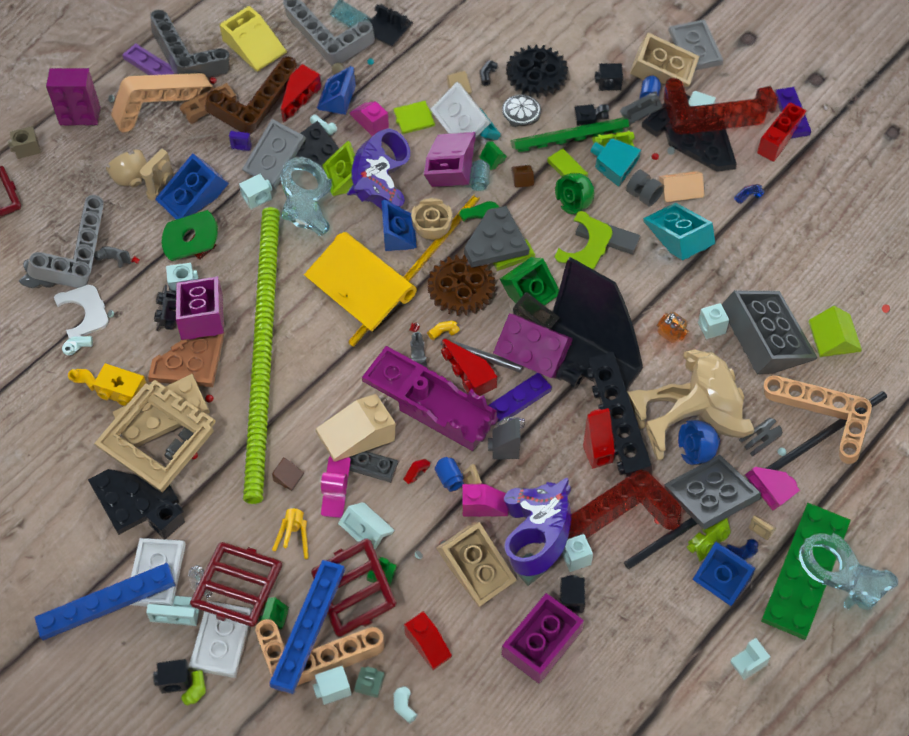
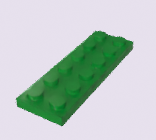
M807 503L761 622L806 640L849 527L850 519Z

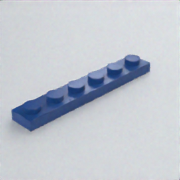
M322 560L271 678L270 688L294 694L345 572L343 565Z
M162 564L35 616L40 638L46 640L176 586L169 564Z

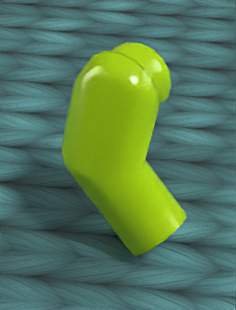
M198 670L191 673L193 685L181 696V700L185 705L195 704L204 696L206 688L203 671Z

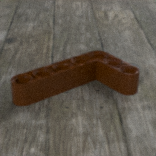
M290 56L283 57L247 106L219 90H210L206 95V112L239 132L254 133L287 88L289 77L297 68L296 60Z

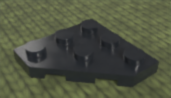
M723 118L665 125V134L669 146L714 171L736 169L737 163Z
M107 469L88 479L118 535L146 521V516L166 498L172 504L174 502L179 503L170 485L162 493L135 474Z

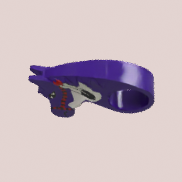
M393 129L381 130L360 146L355 154L352 165L353 185L347 192V195H357L362 202H372L381 210V201L384 199L398 207L404 204V195L394 187V183L389 174L395 172L410 159V147L406 139L399 132ZM382 142L391 148L395 155V160L385 154L384 149L381 148Z
M568 478L561 480L557 484L546 482V484L533 489L513 488L505 494L504 501L509 514L514 518H526L505 541L507 557L512 569L516 573L523 576L539 575L548 570L562 554L568 540L571 523V509L568 500L571 486L568 485ZM545 543L544 548L534 556L526 558L516 556L517 552L528 544Z

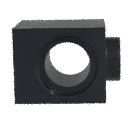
M599 63L598 71H595L594 76L595 83H598L599 91H622V63Z
M167 498L146 516L150 527L165 540L185 523L182 514L184 513L183 509L176 502L172 504ZM168 515L172 516L168 520H163V518Z
M568 575L561 577L560 603L573 613H584L585 578Z
M186 659L157 663V671L153 672L154 685L159 687L162 694L187 691L190 688V669Z

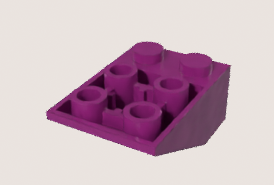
M475 132L437 135L426 157L424 176L431 187L469 185L476 137Z

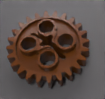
M455 255V260L448 256L446 263L440 260V267L434 265V272L430 271V278H428V293H430V299L434 300V305H440L441 311L448 308V314H451L454 310L457 316H459L460 311H463L465 316H467L468 310L475 314L477 307L483 310V303L488 305L489 298H493V292L495 291V277H492V270H488V265L471 267L465 255H463L462 259Z

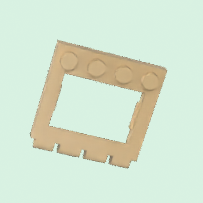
M154 380L150 385L146 383L94 444L97 448L163 493L214 432L212 427L215 424V420L204 412L200 413L198 408L184 401L179 395ZM147 403H150L194 433L173 455V459L166 467L119 436Z

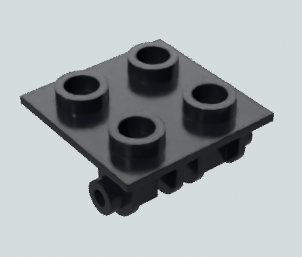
M377 4L374 9L377 13L369 21L372 24L375 39L393 47L413 22L406 15H402L392 8L388 10L383 4Z
M316 121L300 132L306 139L296 155L312 174L323 166L339 148L321 124Z

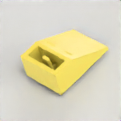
M250 6L219 24L222 40L257 72L287 53L264 19Z

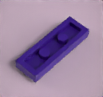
M795 87L775 90L774 95L781 112L789 102L802 108ZM804 115L791 139L810 136L811 128L806 115Z
M536 373L488 406L497 410V422L501 425L551 392L552 387L540 373Z

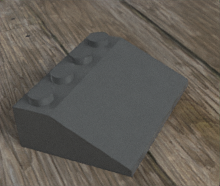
M734 290L721 304L729 318V324L757 374L777 373L818 358L780 291Z

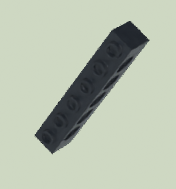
M614 352L589 358V367H586L588 379H593L594 386H592L595 399L599 398L601 403L598 405V409L604 410L609 408L615 450L614 456L618 455L620 461L617 462L619 474L625 476L626 482L652 475V465ZM604 377L610 378V379L607 380V381H602V380H600V379H602V378H604ZM608 396H615V397H616V398L613 399V400L607 399ZM614 415H622L619 419L613 418ZM623 433L629 435L626 438L619 437V435ZM627 453L635 454V456L631 458L626 457L625 455Z

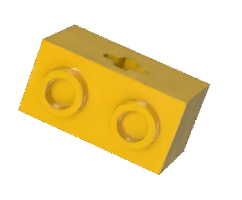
M105 363L93 386L101 399H111L117 401L122 406H126L146 384L143 375Z

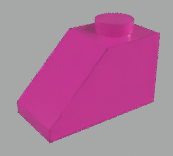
M376 101L365 102L350 111V115L372 136L381 130L389 128L388 112Z
M754 467L745 474L751 484L760 492L761 497L772 511L800 491L794 478L786 472Z
M463 484V517L508 516V509L504 501L506 493L486 484Z

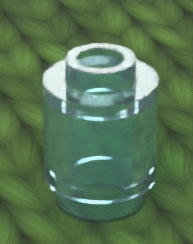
M476 160L471 166L469 184L476 191H483L489 185L490 165L483 160Z

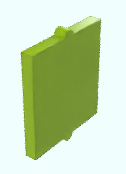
M425 100L393 108L396 124H399L402 134L435 126L432 111H429Z

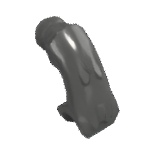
M102 246L100 250L94 253V258L97 261L102 259L117 260L119 268L123 267V263H131L129 252L118 248Z
M414 332L410 342L411 359L427 368L424 351L425 342L420 332Z

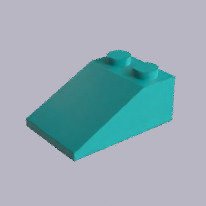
M676 202L643 218L644 223L665 248L681 260L688 259L692 255L704 251L715 244L713 222Z

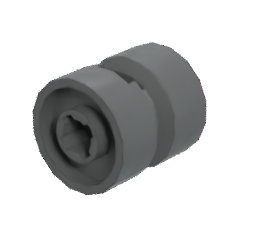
M643 170L636 171L626 186L628 193L634 197H639V200L647 206L654 205L664 190V184L656 179H651V176Z

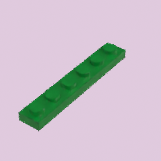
M622 117L510 140L511 147L515 150L518 149V152L530 150L529 147L531 146L543 148L547 147L548 143L551 142L563 144L567 143V139L571 138L583 140L586 139V135L593 134V137H597L598 134L605 135V131L612 130V133L624 131L623 128L629 127V121L627 118Z

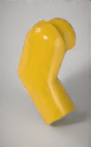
M453 320L440 322L429 330L427 335L431 340H435L446 331L453 336L460 331V328L456 325L457 322Z
M72 369L68 372L69 380L75 383H86L91 391L95 390L93 383L96 378L89 370Z

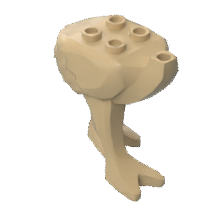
M698 350L684 351L685 366L688 371L692 372L690 383L683 385L670 384L648 391L636 390L627 392L639 429L646 427L657 460L664 458L667 429L674 423L697 415L700 420L711 424L717 433L729 437L744 438L754 433L751 420H743L742 418L744 394L741 388H737L734 382L735 374L731 368H728L726 362L714 353ZM658 401L675 403L666 415L645 423L646 408L649 403Z

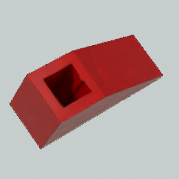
M301 64L289 77L281 105L283 122L293 117L296 111L302 105H305L322 87L320 74L304 64Z
M789 102L761 137L757 154L775 162L791 139L807 110Z
M447 339L442 340V356L446 361H450L454 374L457 377L460 376L467 393L473 389L477 395L481 396L497 388V375L486 360Z
M609 408L604 410L596 409L587 414L583 448L592 469L613 463L615 450Z

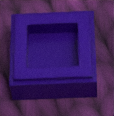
M230 131L229 140L232 149L251 150L250 133Z

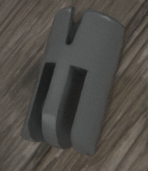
M767 418L754 428L753 434L739 439L743 443L757 433L758 436L744 446L746 450L761 440L764 442L750 453L752 457L782 436L783 432L780 425L770 430L777 422L775 419Z

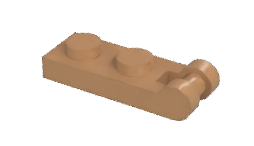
M227 83L212 89L219 90L237 100L235 93ZM208 92L180 106L181 112L186 115L189 123H196L200 117L209 114L205 110Z

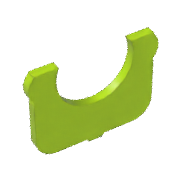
M578 211L573 221L584 225L588 230L589 240L587 245L576 253H567L558 248L554 258L559 263H566L571 257L594 270L601 256L606 251V247L612 237V229L609 225L589 217L586 212Z

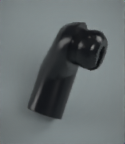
M493 60L486 61L479 71L483 86L491 84L489 73L495 72V69H498V64Z

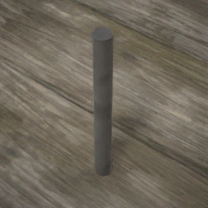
M447 339L488 362L519 373L522 371L523 366L510 360Z

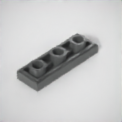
M579 223L575 235L589 240L588 230ZM609 225L612 229V237L607 246L633 255L640 240V235Z
M364 451L350 456L349 471L391 483L398 466V460Z

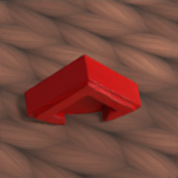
M426 459L413 462L403 480L408 484L417 480L416 476L421 470L425 473L431 463Z

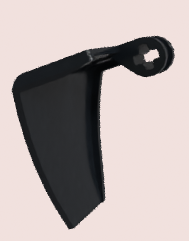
M570 257L565 265L552 314L544 326L573 339L563 364L556 374V379L564 380L571 384L572 388L576 389L585 377L588 379L586 367H589V358L614 352L626 391H628L641 373L643 364L634 327L622 294L615 281ZM604 377V378H602V379H600V380H602V381H607V380H609L610 378Z

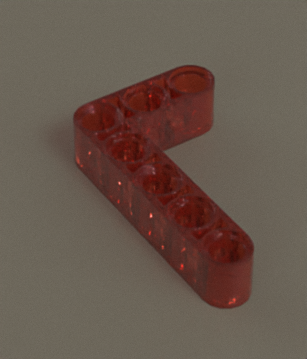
M670 78L665 83L663 99L671 127L678 134L760 125L766 120L769 103L764 99L757 98L690 107L681 80Z
M639 470L572 513L570 531L574 533H569L568 539L582 534L587 539L639 503L665 529L674 530L681 524L682 508L648 471Z

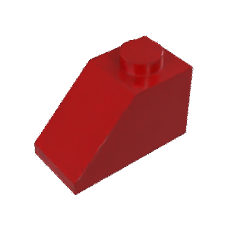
M424 611L404 624L406 637L433 671L452 657L439 630Z

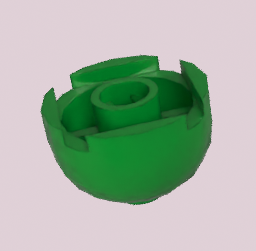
M566 174L557 180L555 186L556 199L561 201L564 206L560 207L568 214H576L578 211L588 209L594 200L593 184L583 174Z

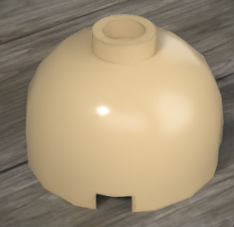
M133 150L135 154L131 155L125 152L108 163L110 168L106 167V170L115 183L136 187L142 183L143 178L141 177L140 170L147 161L141 150Z
M429 198L420 201V204L412 209L411 221L413 228L419 236L425 239L435 240L443 237L451 228V208L449 205L447 207L443 204V201L440 199Z

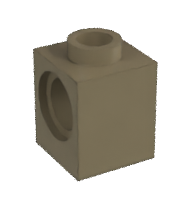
M33 126L10 132L11 140L8 141L11 152L15 151L18 159L41 153Z

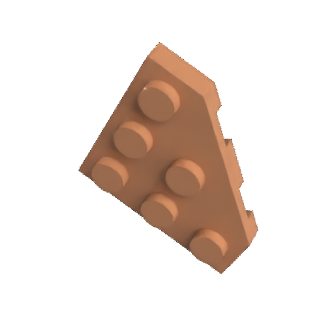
M224 334L179 341L171 347L170 351L162 356L159 354L152 359L148 375L149 382L156 380L159 383L172 384L193 374L198 386L213 387Z

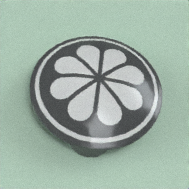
M520 94L514 95L504 102L502 113L512 127H518L520 125L536 123L539 120L541 107L533 97Z

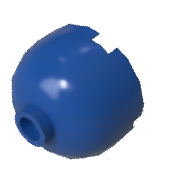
M686 421L687 424H682L678 434L679 447H683L686 455L681 454L682 458L690 465L709 462L718 451L720 445L719 435L714 427L705 421Z

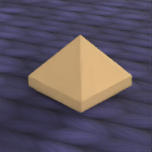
M475 464L469 466L462 473L464 484H482Z

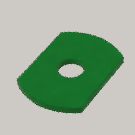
M206 210L167 222L161 242L163 252L170 261L208 251L214 247L218 226L212 213ZM189 230H195V237L191 241L185 242V233Z

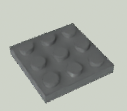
M721 455L664 484L665 491L704 530L761 499L760 492Z

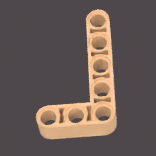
M202 73L129 76L124 78L120 84L111 116L121 132H128L135 126L142 102L191 100L214 88L206 75Z
M772 375L766 378L764 381V394L767 399L847 420L840 443L839 457L846 464H852L858 460L872 409L868 399ZM772 385H776L779 387V390L774 392L770 391L768 388ZM799 391L801 395L793 397L790 395V392ZM814 396H819L823 400L819 403L813 402L811 398H813ZM835 402H842L845 406L843 408H836L833 404ZM858 407H863L866 409L867 412L864 414H859L855 411V409ZM857 427L861 432L859 434H852L849 430ZM845 448H852L855 450V453L848 455L843 450Z
M266 619L257 624L256 634L272 677L285 647L275 622ZM370 627L312 649L306 663L310 664L311 668L302 672L297 686L316 679V674L339 666L345 668L379 655L384 649L383 633L378 628ZM266 631L273 632L269 637L262 636ZM372 638L379 640V642L374 645L367 643L368 640ZM348 647L356 648V651L353 653L345 652ZM275 651L281 653L277 658L269 657ZM328 655L334 657V659L330 662H324L322 660L325 656Z

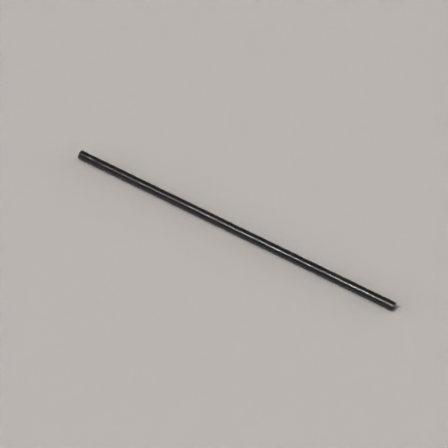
M881 391L870 398L869 401L872 408L885 400L887 394ZM863 407L855 409L859 414L867 412ZM837 420L766 467V469L780 470L843 428L847 420ZM692 517L624 561L625 567L628 570L698 523Z

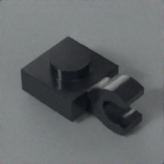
M594 104L580 105L574 108L577 126L596 123L597 119H609L608 104H602L597 108H594Z

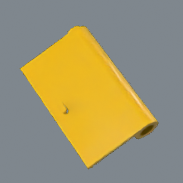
M347 232L338 234L331 245L304 274L305 277L371 332L399 301L403 304L408 303L415 296L417 290L413 284Z

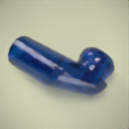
M760 184L745 186L734 196V199L737 203L741 204L752 194L756 198L763 196L765 190L762 189L763 186Z
M749 539L740 548L727 544L726 548L743 560H746L756 555L759 544L756 540Z

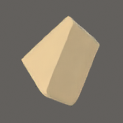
M465 71L447 76L449 89L458 82L468 94H472Z
M754 515L749 529L764 539L769 540L776 527L761 517Z

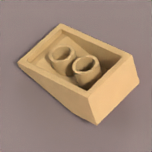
M647 33L639 46L630 74L642 80H645L648 76H655L662 84L689 87L699 56Z
M373 394L351 403L318 426L316 433L335 462L395 441L396 423L377 394Z
M480 522L470 524L436 547L449 569L478 607L517 581Z

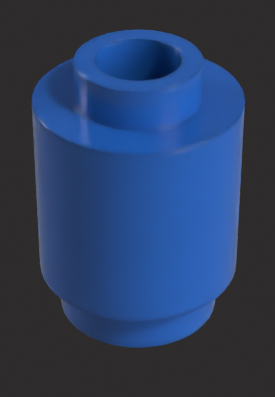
M648 76L643 80L640 99L655 91L658 97L660 96L661 83L657 77Z
M448 457L438 460L434 470L443 487L447 488L450 492L461 488L464 484V476L455 460Z

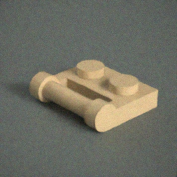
M163 149L140 170L141 177L146 183V194L149 200L154 201L159 192L174 176L168 152Z

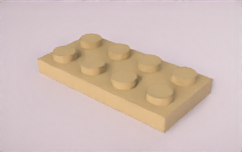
M193 374L165 386L168 390L183 398L184 401L198 408L200 413H210ZM147 403L121 434L126 441L137 448L182 425L150 403ZM126 406L113 411L114 417L116 418Z

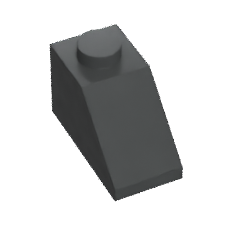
M515 418L492 429V438H488V451H492L493 459H519L521 439L520 418Z

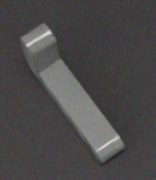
M301 0L283 1L288 19L331 65L345 62L375 41L373 27L369 21H361L334 37Z
M97 195L86 197L73 259L42 252L33 253L29 258L27 273L30 277L75 288L87 285L92 269L104 205L101 197Z

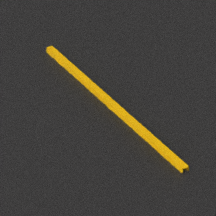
M474 194L462 209L474 207L480 200V197L477 198ZM459 212L453 218L451 228L447 234L439 239H435L405 274L404 278L409 282L462 221ZM362 325L349 340V344L355 346L369 329Z

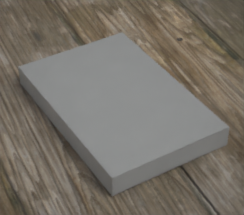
M705 20L669 27V33L674 45L699 56L695 70L723 65V58Z
M272 119L242 170L253 177L261 174L264 180L268 179L271 186L276 189L306 137Z

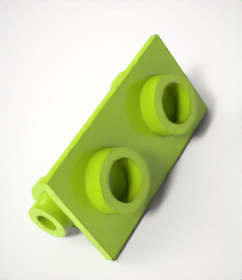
M629 130L616 134H598L597 137H592L593 144L597 142L604 147L610 139H616L634 146V132Z
M727 518L705 530L702 529V532L707 534L706 536L698 532L688 541L687 549L691 553L697 552L700 562L708 555L716 541L721 543L728 538L731 531Z

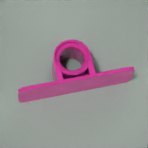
M331 456L328 458L327 472H323L321 479V492L323 494L322 516L336 518L343 516L351 462L350 457L335 462Z

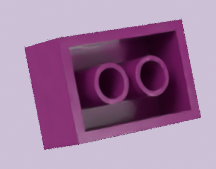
M49 68L46 88L59 125H98L101 107L89 68Z
M218 276L177 283L176 322L181 340L224 334L223 294Z
M509 313L493 354L549 378H556V374L563 364L573 339L523 317Z
M545 593L504 642L501 656L540 684L583 630L584 620Z

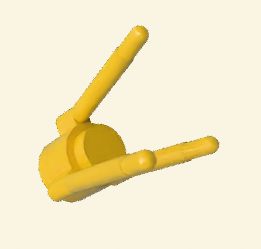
M296 508L286 510L285 518L282 519L280 530L272 548L273 552L277 550L285 528L284 548L288 547L291 532H297L300 528L304 559L309 558L306 533L307 521L303 520V511Z

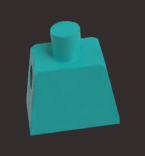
M610 139L605 147L595 142L590 153L597 156L595 168L620 187L639 161L641 149L616 139Z

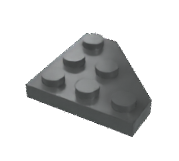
M507 206L487 210L467 242L464 254L470 266L476 267L529 255L530 249Z

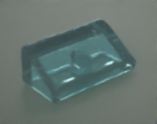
M342 0L337 1L329 14L349 27L361 21L371 20L368 15Z

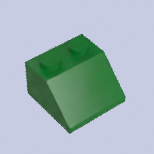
M530 257L500 278L508 296L528 316L556 298L559 292V288L544 258Z

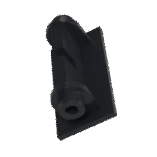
M165 285L162 292H158L156 304L159 305L154 315V322H157L156 331L159 330L160 326H165V329L171 330L176 325V311L169 310H176V291H167V285Z

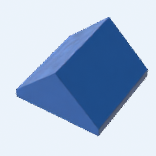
M350 66L327 79L317 105L318 110L346 115L356 87L354 67Z
M385 199L382 200L385 251L417 248L416 234L411 221L412 213Z
M716 541L692 580L732 606L750 583L756 568Z

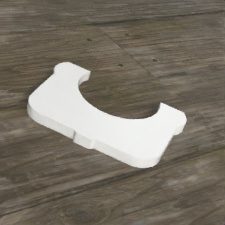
M85 285L66 293L60 292L54 296L57 307L66 303H76L85 310V318L82 323L73 329L66 330L69 338L85 336L104 329L108 325L109 320L104 309L105 305L94 286Z

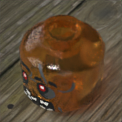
M676 312L665 313L656 325L658 327V334L671 343H675L678 339L682 341L689 332L686 329L688 321Z

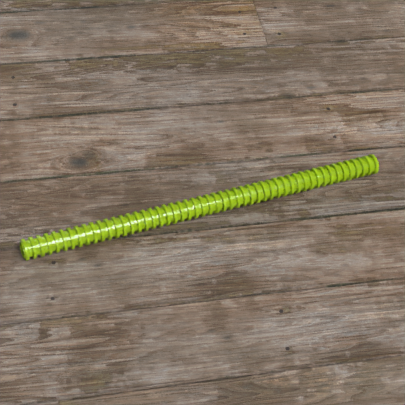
M273 207L264 208L261 217L256 317L249 399L250 409L248 412V439L245 459L246 470L244 473L245 483L243 490V500L249 504L261 503L263 501L262 495L264 494L267 415L269 408L280 211Z

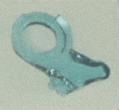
M293 158L285 164L281 172V183L286 196L281 217L291 221L297 227L311 229L319 236H323L329 231L330 226L329 222L323 217L317 201L330 191L332 179H328L325 171L319 164L310 160V158ZM300 169L308 171L316 178L318 188L307 190L299 187L293 181L291 172Z
M834 532L832 535L824 533L813 534L810 538H806L799 550L801 564L811 578L824 585L848 592L843 605L847 609L857 604L861 609L869 610L889 590L898 586L897 577L889 570L880 571L860 565L849 544ZM813 546H821L831 551L839 562L840 571L830 572L822 568L813 556Z

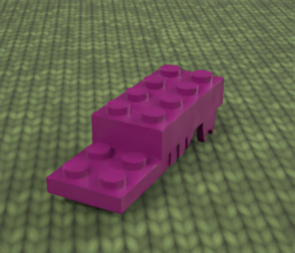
M385 346L362 376V382L398 401L399 411L471 451L475 450L479 442L484 441L490 431V427L498 421L497 410L487 405L484 395H477L473 389L468 394L460 391L451 381L446 380L445 377L437 375L434 371L428 370V368L388 346Z

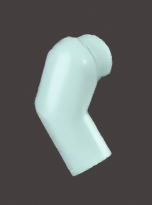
M317 115L311 116L310 123L313 124L318 121L329 136L337 131L334 123L327 124Z
M92 336L71 337L62 346V351L66 355H73L81 347H92L93 338Z
M403 686L397 688L394 692V710L410 724L416 719L417 714L408 706L411 692L407 687Z

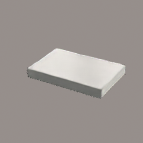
M458 82L430 109L449 134L475 132L477 137L491 123Z
M139 539L131 577L168 563L176 586L131 605L148 606V604L173 606L186 546L183 540Z
M207 601L208 603L250 616L253 610ZM204 612L189 663V669L236 678L250 626L226 619L224 622L216 619V615Z

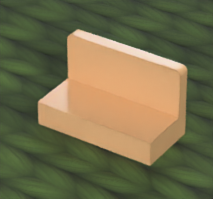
M699 171L659 176V182L664 184V201L666 202L704 197L703 173Z

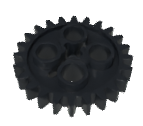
M535 44L534 48L527 45V50L521 47L520 53L514 51V56H510V60L507 61V81H510V86H515L516 91L522 89V94L529 92V96H532L533 93H536V96L539 97L540 93H543L546 97L548 91L554 94V89L560 90V85H565L568 75L567 61L564 60L563 55L558 56V50L552 52V47L546 50L545 45L541 48H538L537 44Z

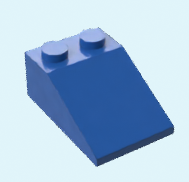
M192 153L155 200L177 220L193 215L213 202L229 183L209 164Z

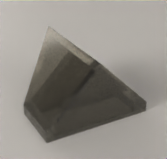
M527 292L513 307V314L549 329L560 318Z

